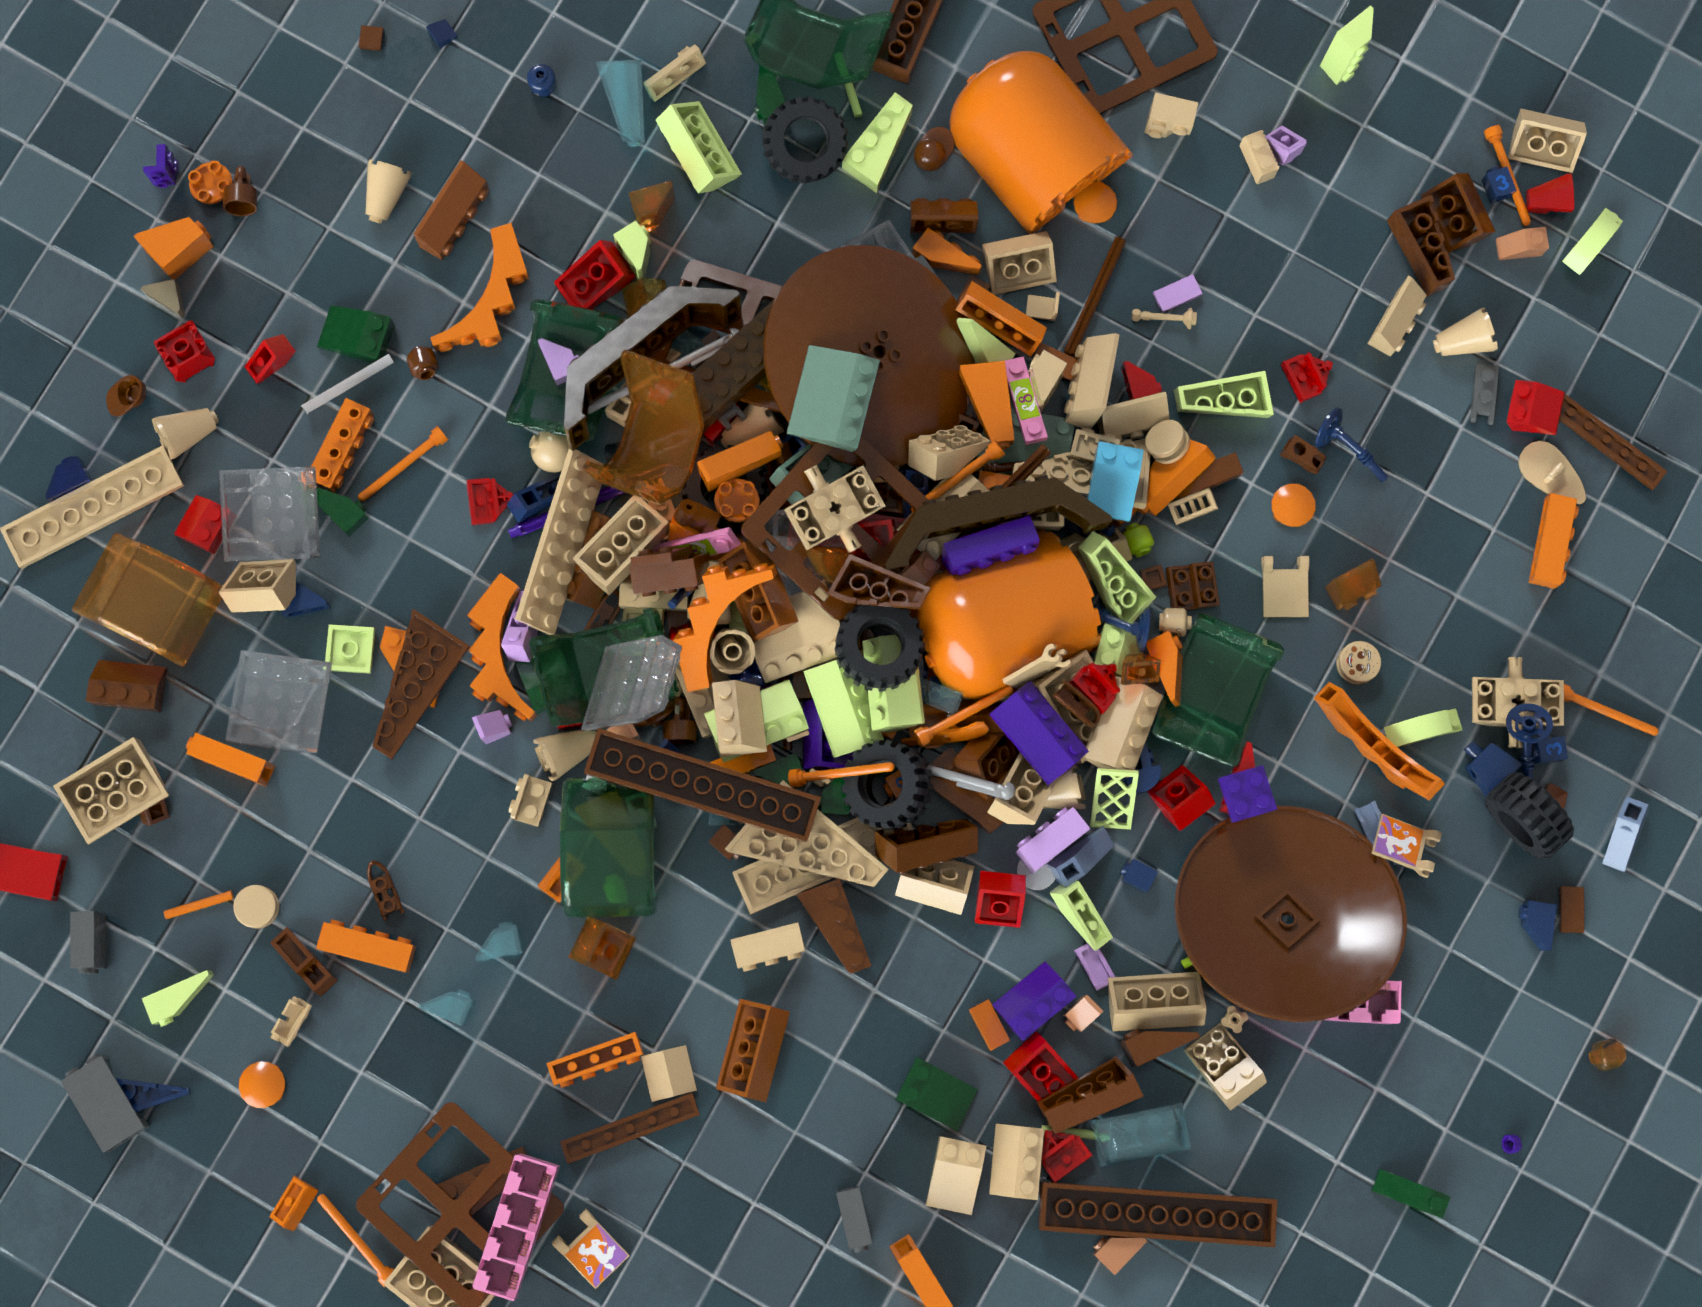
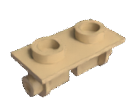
M293 996L292 1000L289 999L281 1013L287 1019L286 1021L280 1018L277 1020L274 1028L271 1030L272 1035L270 1038L278 1042L280 1041L289 1047L296 1038L303 1021L307 1018L312 1005Z

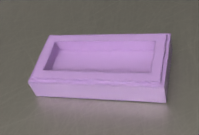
M1193 274L1153 292V296L1162 313L1198 298L1203 294Z
M1087 943L1074 950L1096 991L1108 985V978L1115 977L1100 948L1094 951Z

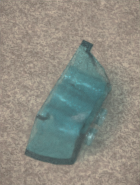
M1182 1102L1090 1120L1100 1167L1191 1149Z

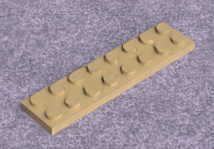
M162 445L1 527L0 531L18 567L23 569L184 487V484L165 447Z
M568 449L515 620L548 635H555L567 597V586L572 581L576 562L573 560V557L582 549L591 513L594 510L607 469V465L576 449L573 452Z
M893 801V802H891V803H889V804H887V805H884V806H889V805H891L892 803H894L895 801ZM859 817L838 826L876 859L879 858L875 856V831L883 830L884 834L894 832V829H882L863 824L858 820ZM907 823V827H904V830H914L911 823ZM763 860L756 861L732 872L750 915L833 879V877Z

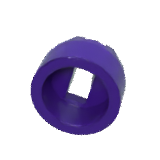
M1505 1135L1502 1139V1148L1508 1154L1517 1153L1523 1147L1521 1138L1518 1135Z

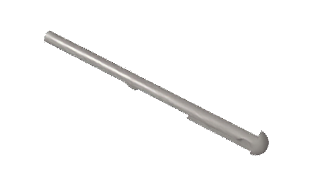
M730 328V334L598 399L589 406L588 414L646 385L653 384V380L668 375L690 363L693 367L709 359L739 330Z
M932 765L926 766V769L932 771V775L956 781V786L1004 800H1009L1015 795V787L1010 782H1007L1004 786Z

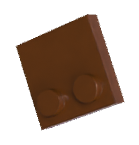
M668 546L658 548V550L644 549L638 551L639 555L630 557L632 566L673 562L693 555L692 546L677 548Z

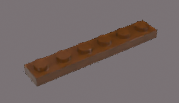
M1565 394L1560 421L1650 490H1653L1667 471Z
M693 1093L560 1141L567 1164L696 1117L700 1115Z

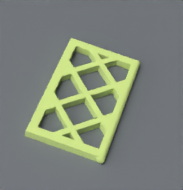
M1097 769L1090 827L1101 828L1103 826L1104 828L1131 830L1138 771ZM1101 775H1110L1113 778L1104 785L1100 782ZM1125 776L1133 777L1132 784L1128 787L1121 781ZM1117 782L1123 790L1114 796L1108 788ZM1104 792L1110 799L1100 805L1098 803V796ZM1128 793L1130 801L1128 805L1124 806L1118 799ZM1114 802L1120 810L1111 815L1105 808ZM1100 811L1107 817L1104 821H1095L1096 814ZM1125 813L1127 815V823L1118 822L1116 818Z

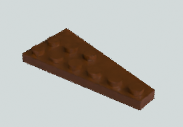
M412 609L410 623L405 633V640L397 660L390 684V691L385 701L383 715L372 746L391 760L399 752L470 648L468 644Z

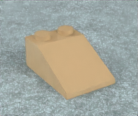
M939 1136L926 1206L972 1215L985 1157V1145Z

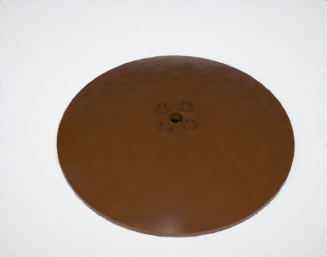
M851 245L832 249L809 260L798 268L781 287L769 311L764 332L763 353L765 371L773 397L786 420L790 421L809 345L857 353L878 359L880 361L861 436L893 467L908 464L909 440L917 439L921 435H932L939 430L954 429L959 424V414L964 415L967 408L968 394L959 375L960 365L975 364V359L956 322L958 318H965L963 314L955 310L958 305L956 299L942 281L928 268L907 255L888 248L871 245ZM874 347H879L882 350V358H877L874 355ZM804 439L811 446L815 444L814 441ZM833 447L826 455L851 466H864V462L854 452Z
M1276 806L1277 810L1232 823L1229 817L1209 830L1190 851L1181 869L1175 891L1174 908L1178 934L1188 958L1204 980L1220 995L1249 1012L1289 1022H1312L1337 1017L1354 1010L1372 998L1388 981L1400 960L1407 933V913L1403 892L1398 879L1385 858L1371 854L1373 849L1371 841L1356 829L1333 816L1302 807ZM1288 915L1293 919V923L1285 924L1281 917Z

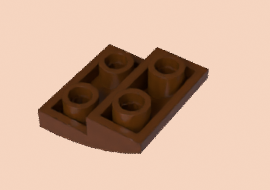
M1200 562L1165 568L1171 608H1184L1186 611L1220 606L1213 562Z

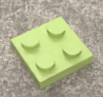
M329 625L324 669L326 671L371 674L375 628Z

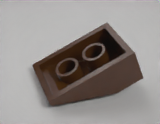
M1139 1029L1124 1034V1040L1119 1042L1131 1067H1138L1199 1038L1200 1035L1198 1032H1140Z

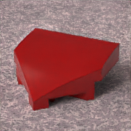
M1307 352L1305 355L1300 354L1283 361L1280 365L1299 402L1302 403L1320 395L1322 390L1326 388V381L1333 362L1320 360Z
M490 478L467 480L466 486L471 525L494 523L506 509L513 493L508 492L499 485L494 478L492 480Z
M1091 663L1088 666L1081 667L1069 681L1097 706L1100 715L1106 712L1115 700L1116 694L1120 692L1115 677V672H1117L1116 664L1096 665Z
M1045 1130L1041 1164L1055 1183L1093 1156L1079 1136L1065 1133L1055 1134L1053 1131Z

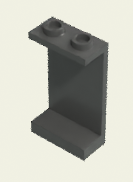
M96 1054L85 1061L87 1065L80 1069L75 1067L65 1074L66 1078L61 1080V1083L102 1152L109 1153L150 1126L145 1119L139 1118L106 1062L109 1060L108 1056Z

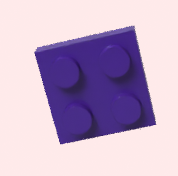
M1263 765L1218 778L1232 823L1277 810Z

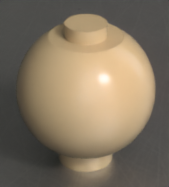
M552 427L540 431L536 436L533 435L529 448H531V456L535 464L547 472L555 473L562 471L569 449L565 431Z

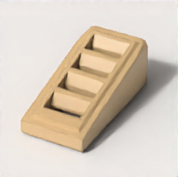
M1210 487L1168 504L1176 525L1218 510ZM1203 496H1206L1208 503L1210 505L1207 508L1205 507V504L1203 502ZM1195 499L1198 500L1201 507L1199 511H1197L1193 500ZM1189 502L1193 512L1190 515L1185 506V503ZM1176 506H1181L1185 517L1180 518Z

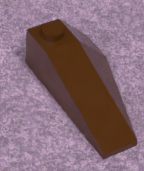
M849 554L828 595L849 604L921 609L931 588Z

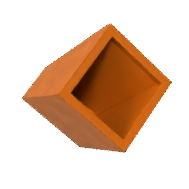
M190 217L134 235V238L172 280H176L214 247L210 242L212 237L206 228L198 220L194 223Z

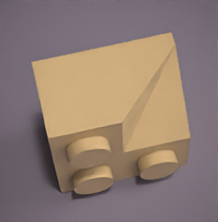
M1155 93L1149 109L1144 133L1149 134L1153 138H1166L1172 133L1190 135L1198 102Z

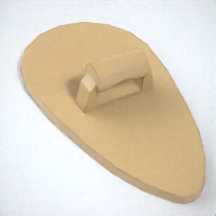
M1537 441L1530 443L1523 449L1519 456L1518 464L1520 472L1529 482L1547 494L1554 493L1576 498L1577 505L1585 502L1586 495L1581 479L1557 447L1549 442Z

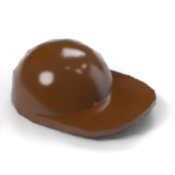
M935 127L924 134L914 150V160L919 168L925 171H935L944 165L954 149L955 141L952 133L944 127Z
M127 375L115 383L108 390L106 396V404L110 414L120 417L132 408L143 404L147 396L144 382L134 375Z

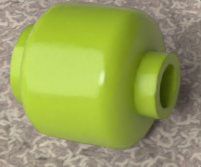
M1136 522L1125 528L1126 531L1123 535L1127 540L1131 555H1135L1138 558L1152 551L1155 542L1148 526L1138 525Z

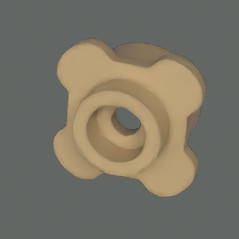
M1229 1006L1224 1018L1221 1019V1024L1224 1027L1231 1028L1234 1033H1240L1243 1023L1248 1020V1015L1245 1012L1241 1013L1235 1006Z

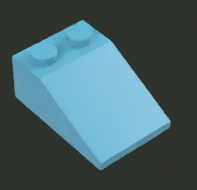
M1099 441L1095 450L1087 499L1110 514L1112 519L1130 522L1144 450Z

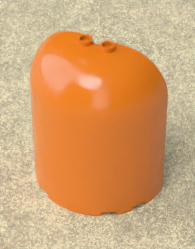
M1034 51L1013 52L987 63L978 74L975 73L967 80L968 84L958 95L950 115V132L953 135L956 147L1029 235L1034 234L1065 209L1066 203L1095 180L1101 182L1133 157L1130 149L1064 70L1050 57Z
M1044 529L1036 531L1040 539L1039 545L1030 554L1024 555L1021 553L1005 562L999 560L983 569L976 567L971 569V572L962 576L958 574L951 575L946 569L933 575L924 584L931 588L921 609L909 610L912 612V618L917 617L920 622L919 628L923 629L924 632L923 642H925V649L928 653L925 655L927 665L933 669L940 682L953 693L969 699H983L1008 686L1004 684L1002 679L1040 658L1045 647L1052 643L1056 645L1057 649L1051 652V657H1055L1056 652L1061 649H1065L1068 654L1062 657V662L1083 650H1087L1089 654L1097 650L1101 640V635L1097 633V626L1101 625L1098 609L1093 608L1092 597H1094L1092 588L1068 546L1062 547L1059 537L1051 531L1045 533Z

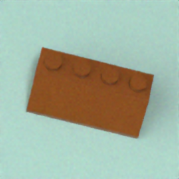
M460 160L413 233L419 247L440 260L450 255L456 238H460L466 229L465 224L469 219L474 218L477 212L476 207L480 201L486 199L489 193L487 181L462 160Z
M749 541L743 542L718 559L721 568L728 566L730 575L738 569L754 570V566L767 563L768 566L774 565L767 556ZM764 541L762 545L769 550L766 541ZM777 568V574L774 579L753 586L734 600L748 635L754 643L784 631L799 622Z
M744 999L739 1000L716 1089L762 1102L767 1101L790 1011Z

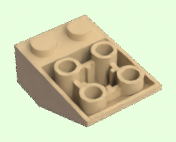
M963 425L955 426L954 429L939 430L932 435H921L917 439L909 440L908 466L936 481L948 478L958 473L991 443V440L983 437L980 433L969 430Z
M1221 1023L1184 1050L1230 1111L1267 1083L1263 1071Z

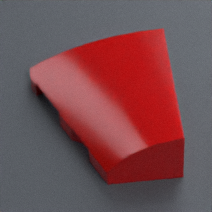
M1565 174L1527 190L1526 209L1528 213L1548 214L1550 211L1572 213L1574 211L1572 174Z

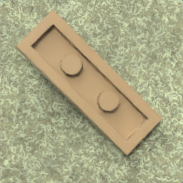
M693 45L691 48L686 46V48L677 53L678 57L643 83L654 102L706 64L700 49L696 45Z

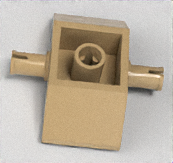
M817 465L804 471L814 488L813 493L784 510L806 550L835 534L840 535L848 553L861 547L851 529L852 525L885 507L865 467L861 466L830 484L829 482L826 483ZM832 506H834V507H835V511H834V512H830L829 508H831Z
M1509 657L1507 678L1472 677V723L1492 727H1506V717L1509 711L1516 706L1515 703H1512V700L1515 699L1518 705L1530 703L1543 707L1551 715L1553 727L1564 726V680L1525 679L1522 677L1523 658ZM1525 711L1519 714L1521 717L1534 716L1535 712ZM1542 718L1543 727H1547L1545 720ZM1512 719V728L1517 732L1515 730V721ZM1509 733L1508 748H1523V742L1518 741Z

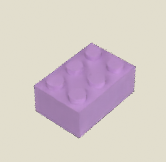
M1065 807L1053 817L1055 821L1052 824L1047 821L1035 831L1037 835L1034 838H1031L1029 835L1017 845L1019 849L1015 853L1031 874L1035 873L1090 830L1074 807L1070 810Z

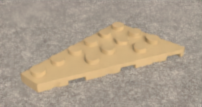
M1146 437L1136 441L1131 439L1124 440L1119 444L1144 450L1133 505L1134 508L1145 509L1147 504L1151 454L1145 445ZM1070 452L1054 455L1053 458L1045 460L1026 479V483L1034 482L1036 477L1048 475V478H1057L1087 499L1093 462L1070 457ZM1024 462L1015 463V464H1014V467H1013V473H1014Z
M784 780L780 783V785L792 788ZM818 809L806 843L745 824L725 848L730 853L874 887L889 870Z

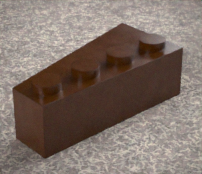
M1433 195L1395 210L1386 220L1427 297L1446 289L1455 280L1449 254L1446 252L1443 243L1445 239L1438 225L1439 217L1434 210Z
M592 510L582 548L612 518L611 516ZM576 563L572 581L567 586L566 598L597 610L604 591Z
M950 747L929 765L957 772L954 763L957 753ZM935 775L929 778L930 783H934L932 792L939 795L988 834H991L1005 823L987 813L994 801L992 796L989 799H984L973 790L956 786V781Z
M967 819L937 822V827L925 824L916 825L917 829L915 830L895 828L893 833L884 834L883 830L875 831V856L896 873H906L915 868H926L930 864L945 863L949 859L967 857L969 854L978 852V827Z
M840 879L796 895L849 975L871 967Z
M1114 1057L1038 1101L1037 1105L1047 1125L1057 1134L1144 1096L1133 1073L1117 1057Z
M525 1146L509 1152L513 1157L518 1154L528 1155ZM490 1161L437 1185L452 1199H458L489 1165ZM502 1174L471 1208V1216L503 1192L508 1178L507 1174Z

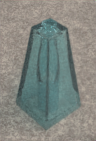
M597 61V68L622 142L628 143V147L641 146V142H646L642 61Z

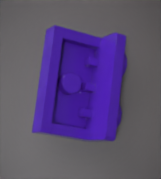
M156 144V166H143V172L153 185L166 188L169 185H176V173H179V162L166 144Z

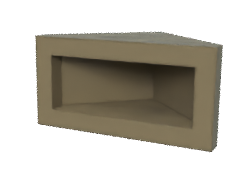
M174 279L142 286L140 290L148 298L180 318H184L185 312L180 286Z

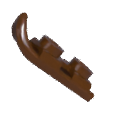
M616 589L611 594L614 593L618 597L617 608L615 609L604 603L610 596L606 593L581 634L584 638L586 635H589L598 640L596 644L598 646L602 644L621 609L619 607V591ZM599 615V619L594 623L595 618ZM607 619L609 622L606 628H603L602 624Z
M1063 679L1062 683L1064 685L1054 693L1053 697L1071 711L1081 722L1095 728L1100 721L1099 709L1071 683ZM1073 694L1080 698L1078 702L1072 697ZM1090 708L1095 712L1093 722L1085 717Z
M370 861L367 867V877L383 920H388L387 914L399 910L401 914L405 913L387 868L378 861ZM372 866H379L385 875L373 880ZM390 888H391L392 893H393V895H394V896L391 897V898L389 897V894H388V892H387V889H390ZM380 892H381L382 897H383V899H384L383 901L380 900V897H379V894H378V893H380Z

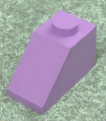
M1280 126L1265 136L1267 142H1269L1268 146L1271 147L1270 150L1274 154V158L1282 165L1291 162L1300 155L1307 144L1306 139L1284 126Z
M542 338L539 339V346L556 385L566 382L567 366H569L574 358H579V356H574L571 349Z
M501 710L472 717L478 734L485 744L511 734L509 729L513 726L508 714L503 715Z

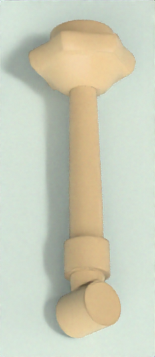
M1189 308L1183 315L1150 313L1148 311L1141 312L1139 309H1134L1131 319L1136 322L1140 319L1183 321L1187 328L1191 329V325L1196 326L1197 312H1193L1192 308Z

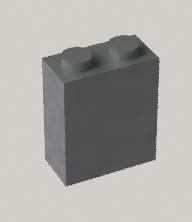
M97 911L70 912V968L78 969V973L99 974V969H106V913Z
M859 1186L836 1191L849 1250L854 1249L855 1253L868 1250V1245L872 1244Z

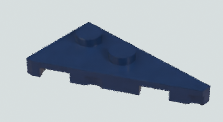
M116 1078L136 1112L191 1094L190 1088Z

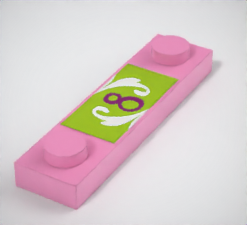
M1024 357L1006 360L1008 390L1025 445L1047 441L1048 436Z
M728 527L659 543L653 550L672 546V548L692 546L693 554L709 552V556L730 552L741 543L731 528Z

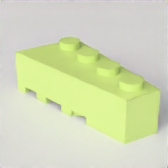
M896 92L842 161V169L875 193L880 188L890 161L912 115L913 105Z
M1265 371L1179 386L1173 390L1177 412L1269 418L1274 415Z
M1092 532L1078 547V550L1106 610L1110 611L1111 615L1132 624L1156 596L1106 537Z

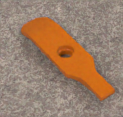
M974 722L961 728L953 725L950 729L947 728L934 735L929 744L938 745L973 740L987 734L989 727L984 722ZM914 736L901 739L902 743L909 746L919 745Z

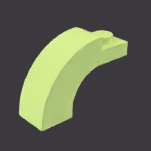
M1605 208L1562 262L1580 275L1617 231L1623 221L1617 214Z
M1451 709L1384 727L1386 737L1394 745L1402 747L1433 737L1462 731L1457 710Z

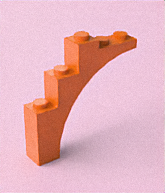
M512 223L490 229L493 241V266L484 294L474 309L459 323L442 333L430 337L435 351L446 352L451 350L452 346L459 344L469 345L475 339H478L480 346L485 345V347L498 344V341L502 340L495 315H508L512 312L511 310L516 309L508 284L518 285L529 278Z
M767 563L754 566V570L746 571L745 568L732 572V575H730L728 566L721 568V565H715L707 568L702 579L708 599L705 596L692 600L693 603L687 608L693 631L691 628L678 631V634L673 639L687 692L711 686L713 677L709 649L715 627L722 613L741 593L757 584L774 579L777 574L775 565L768 566Z
M500 573L467 615L471 620L469 624L479 632L482 629L484 630L468 650L473 655L470 658L481 667L485 664L484 668L470 684V687L474 690L472 694L483 702L486 699L491 702L495 696H498L495 699L505 708L510 705L515 709L513 714L523 721L528 719L532 722L537 714L514 690L506 672L503 648L501 646L505 620L512 603L521 589Z
M1328 682L1314 697L1337 732L1350 738L1365 758L1378 764L1390 782L1402 789L1406 787L1429 801L1445 785L1441 778L1419 765L1385 737L1365 717L1342 688Z

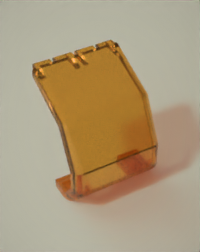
M624 349L621 354V362L631 404L620 446L610 462L601 466L587 460L582 468L593 479L602 484L656 505H661L680 494L693 471L705 426L694 376L688 371Z
M115 533L110 538L104 552L72 606V611L152 650L174 664L184 667L222 599L219 591L223 585L171 556L144 543Z

